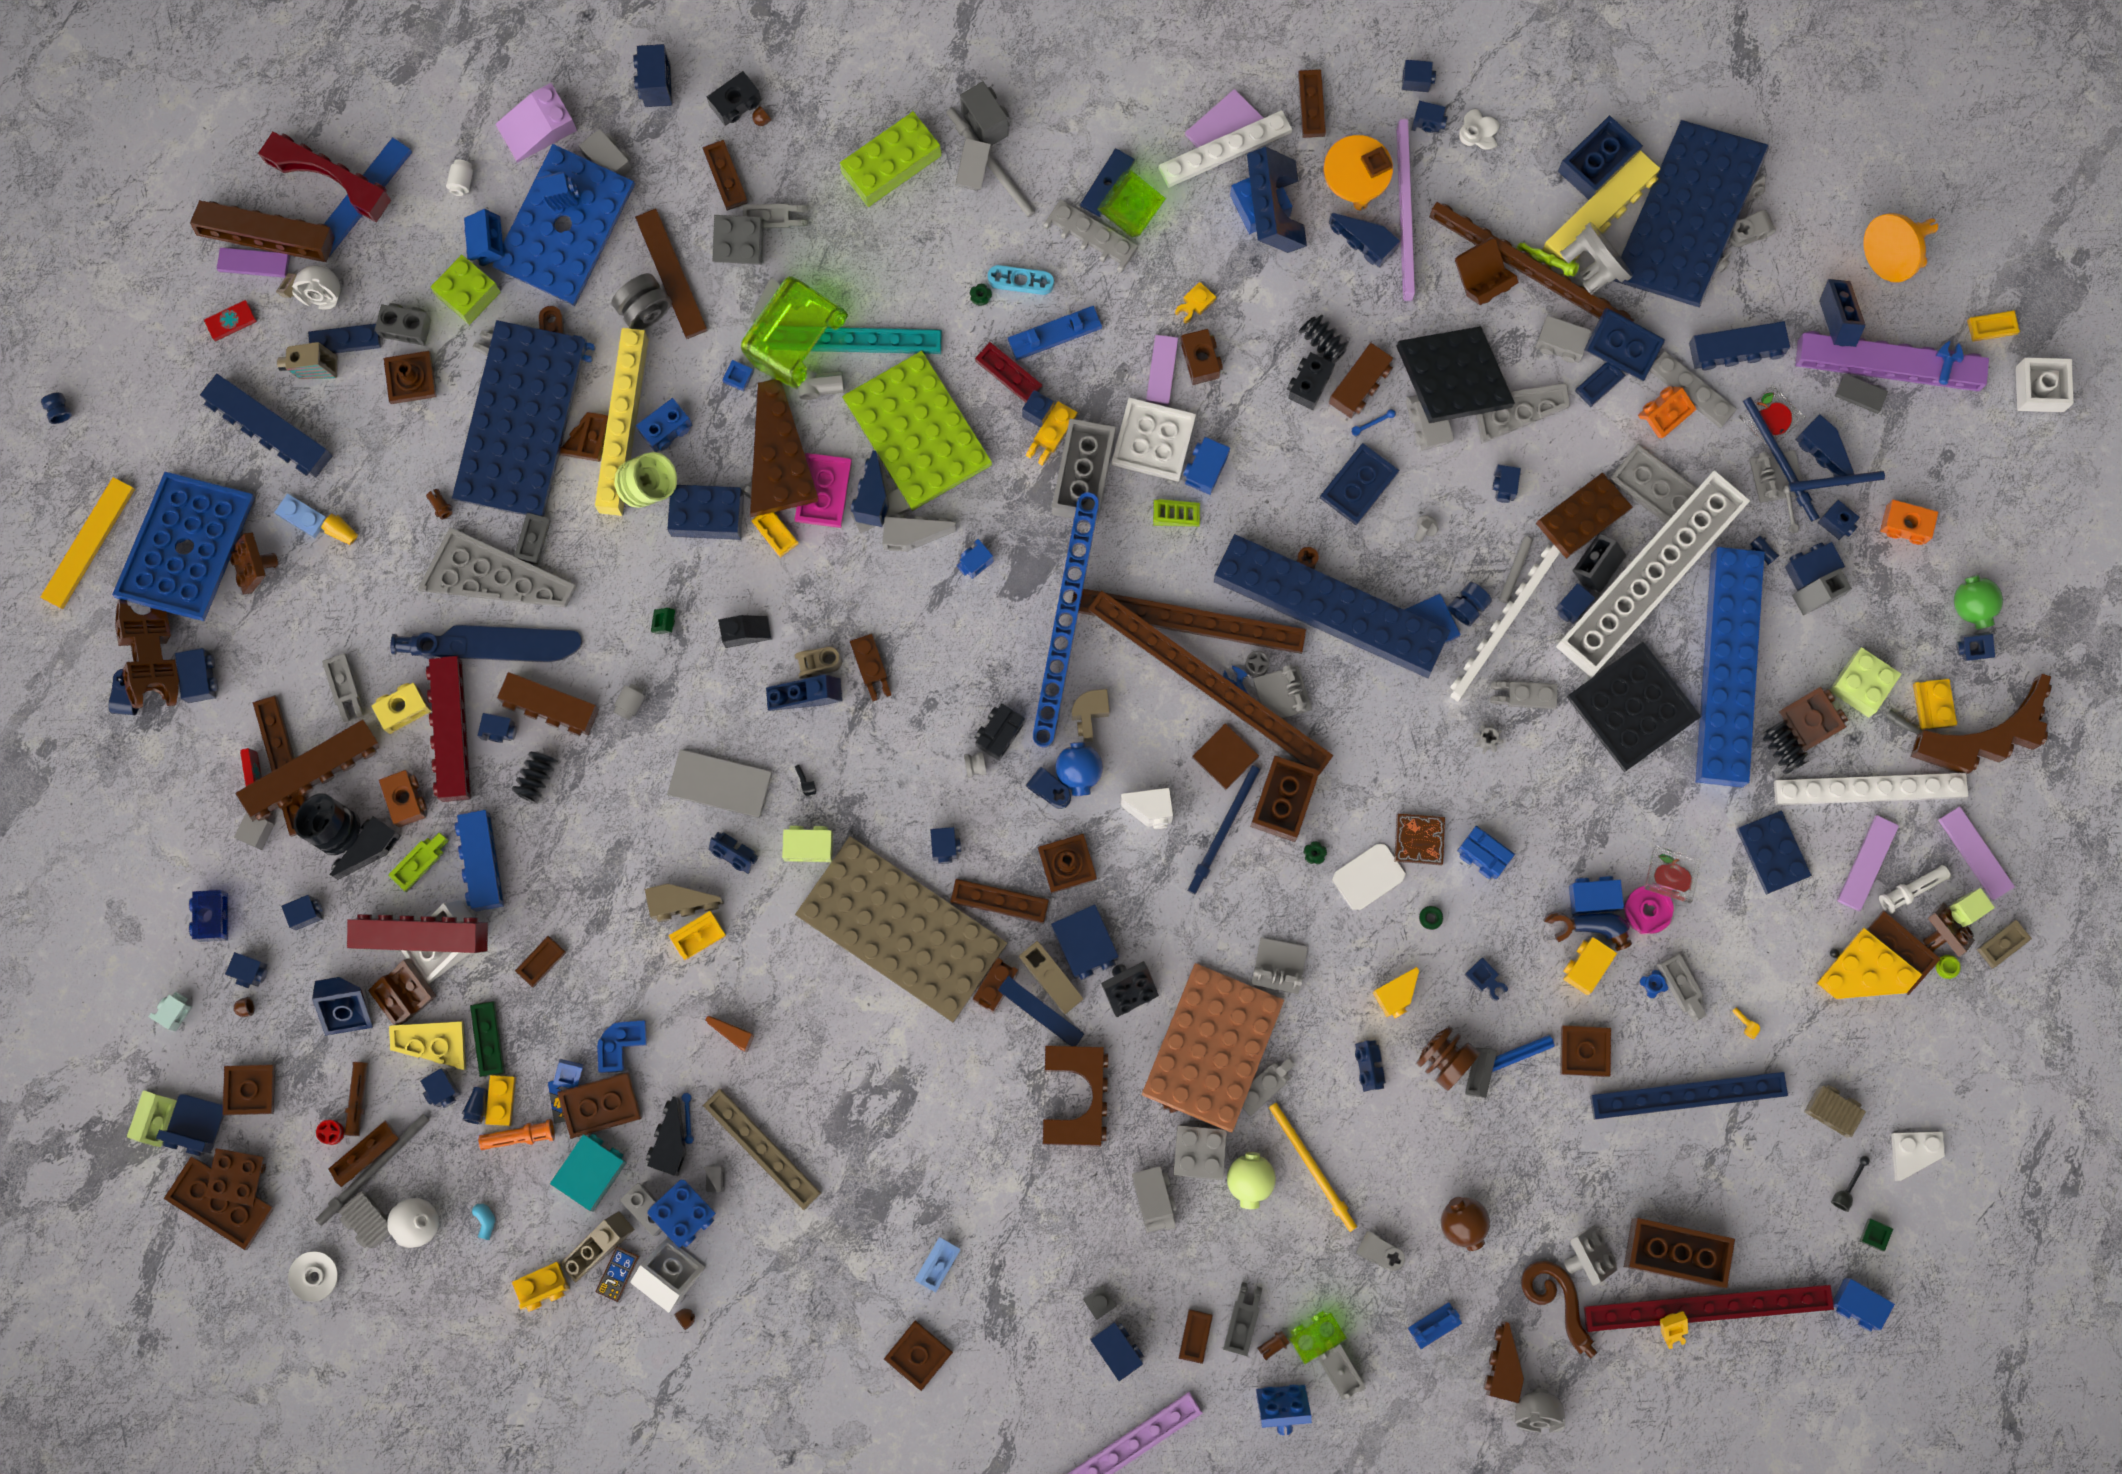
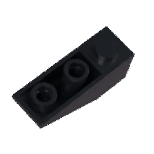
M372 816L371 819H367L360 828L361 833L353 845L346 850L342 858H338L333 863L332 871L329 875L339 880L388 855L401 835Z
M673 1096L671 1101L667 1100L664 1106L663 1114L666 1116L663 1124L659 1123L656 1128L654 1137L657 1140L654 1147L649 1148L646 1161H649L648 1167L678 1177L686 1156L680 1099Z

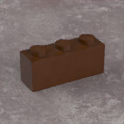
M1370 342L1330 396L1329 404L1351 419L1355 413L1359 415L1367 404L1364 402L1369 395L1373 397L1379 389L1380 385L1378 382L1382 377L1386 379L1391 373L1393 357Z

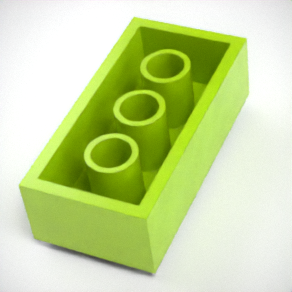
M912 111L839 162L842 175L867 207H870L940 158L941 147L915 112Z

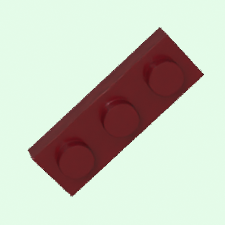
M991 342L975 358L976 363L1025 403L1034 390L1039 392L1043 388L1040 382Z

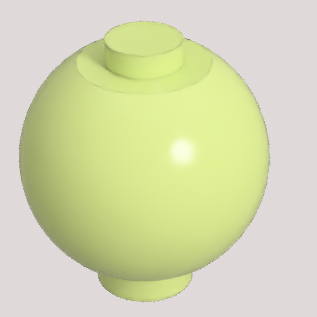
M1246 1152L1245 1156L1237 1158L1231 1164L1227 1173L1228 1188L1232 1195L1240 1200V1207L1245 1209H1258L1260 1201L1267 1199L1271 1195L1276 1184V1175L1272 1165L1265 1158L1260 1157V1153Z

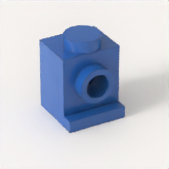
M977 539L973 549L969 547L961 554L960 563L956 566L964 576L968 574L973 579L994 562V558L983 543Z

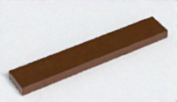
M656 208L635 216L667 295L672 301V307L686 340L707 332L706 325Z
M276 695L252 702L271 771L295 759ZM300 794L291 799V804L282 808L289 836L291 837L297 835L294 829V819L298 809L306 801V797Z

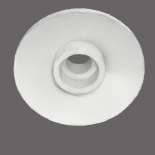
M321 1252L302 1254L292 1263L288 1273V1283L293 1294L299 1299L308 1302L320 1301L329 1296L338 1280V1271L334 1261L328 1255ZM314 1272H317L319 1274V1279L317 1281L312 1280V1274Z

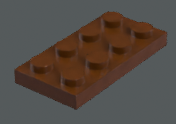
M1602 472L1540 518L1536 525L1567 559L1595 538L1598 533L1600 534L1628 513L1633 506Z
M191 1156L163 1199L243 1250H248L275 1207L257 1196L255 1197L254 1206L205 1197L211 1167Z

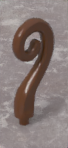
M1536 1261L1530 1264L1523 1272L1521 1279L1524 1295L1528 1300L1537 1305L1551 1303L1557 1295L1555 1283L1552 1280H1546L1544 1282L1546 1292L1544 1294H1537L1533 1289V1281L1540 1274H1549L1554 1277L1561 1285L1564 1293L1565 1329L1567 1336L1579 1354L1585 1352L1591 1359L1598 1352L1592 1346L1594 1340L1581 1325L1578 1295L1573 1280L1562 1267L1553 1262Z

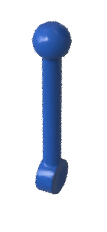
M1390 409L1387 411V414L1361 427H1353L1351 433L1353 436H1359L1361 431L1387 418H1394L1396 412Z
M684 1093L681 1097L685 1104L687 1135L684 1140L687 1144H692L694 1137L691 1135L689 1106L692 1097L689 1093Z

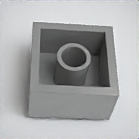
M1177 1126L1173 1176L1223 1180L1227 1131Z

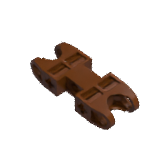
M118 600L115 615L118 646H131L133 662H126L122 670L126 693L133 708H142L143 694L147 691H155L162 696L167 706H175L179 685L175 659L163 660L160 645L167 644L171 636L167 612L150 608L148 614L141 615L135 613L131 606H128L127 600Z

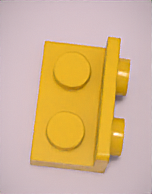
M558 1261L512 1281L520 1302L518 1305L520 1310L527 1308L528 1312L542 1307L541 1302L550 1298L552 1302L564 1297V1291L570 1289Z

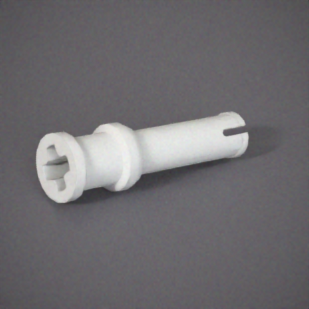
M1941 865L1907 885H1898L1896 890L1887 895L1881 894L1879 896L1880 904L1888 914H1893L1898 907L1904 904H1911L1914 897L1950 879L1951 874L1946 866Z

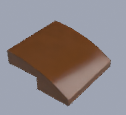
M409 958L402 960L389 974L382 976L368 990L393 1025L404 1024L436 997V994Z

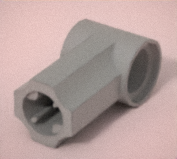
M804 371L797 374L800 399L812 400L820 395L844 393L842 372L818 374L814 371Z

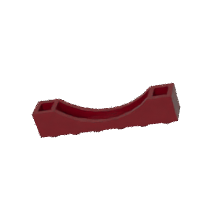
M272 131L258 152L267 165L282 173L308 171L333 179L346 190L350 202L356 211L376 223L392 201L386 193L387 189L379 183L371 184L362 174L351 173L343 164L338 163L336 165L332 163L326 155L313 153L310 147L303 143L300 145L294 143V140L284 133L279 135Z

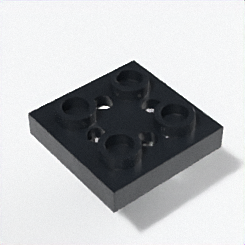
M1144 961L1129 969H1126V966L1123 964L1116 965L1112 969L1114 977L1101 983L1116 1018L1159 996Z

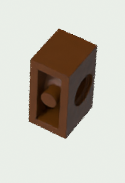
M1208 329L1181 335L1180 344L1192 385L1219 379L1220 370H1223L1220 356L1216 357L1214 349H1217L1214 335L1210 336ZM1199 353H1205L1207 354L1208 358L1206 360H1200L1197 358L1196 355Z

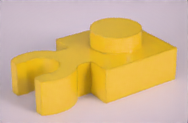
M1199 282L1184 296L1183 300L1186 304L1179 305L1175 310V314L1178 315L1182 311L1187 312L1188 315L1184 318V323L1186 324L1191 321L1194 311L1201 315L1216 300V296Z
M1684 1312L1669 1314L1665 1318L1660 1319L1661 1334L1668 1348L1672 1349V1345L1676 1341H1680L1684 1345L1686 1339L1683 1335L1688 1333V1319Z

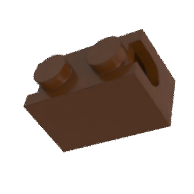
M997 958L973 997V1001L995 1014L1005 997L998 989L1008 976L1015 980L1019 970Z

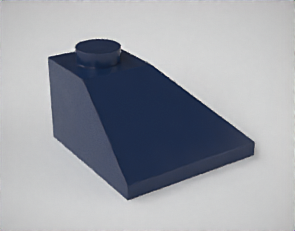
M340 977L315 981L312 1001L325 1036L373 1028V1022L360 987Z

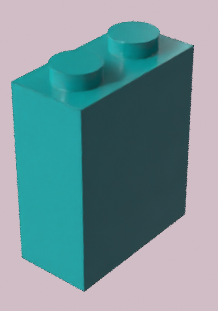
M593 1133L590 1137L585 1134L582 1135L550 1182V1185L592 1212L595 1211L627 1164L622 1159L623 1153L614 1147L610 1150L602 1145L604 1141Z

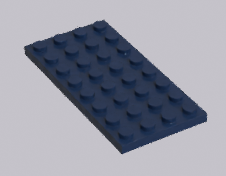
M1681 120L1661 164L1660 171L1656 176L1658 181L1651 187L1621 255L1633 277L1628 281L1624 280L1622 283L1618 279H1615L1614 282L1700 308L1768 152L1769 145Z
M496 320L452 495L453 500L525 516L527 513L544 517L587 344L585 338Z

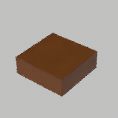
M1382 146L1361 156V161L1371 179L1393 167Z

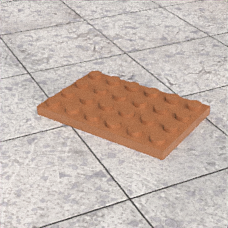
M1195 963L1141 1095L1232 1133L1284 999Z

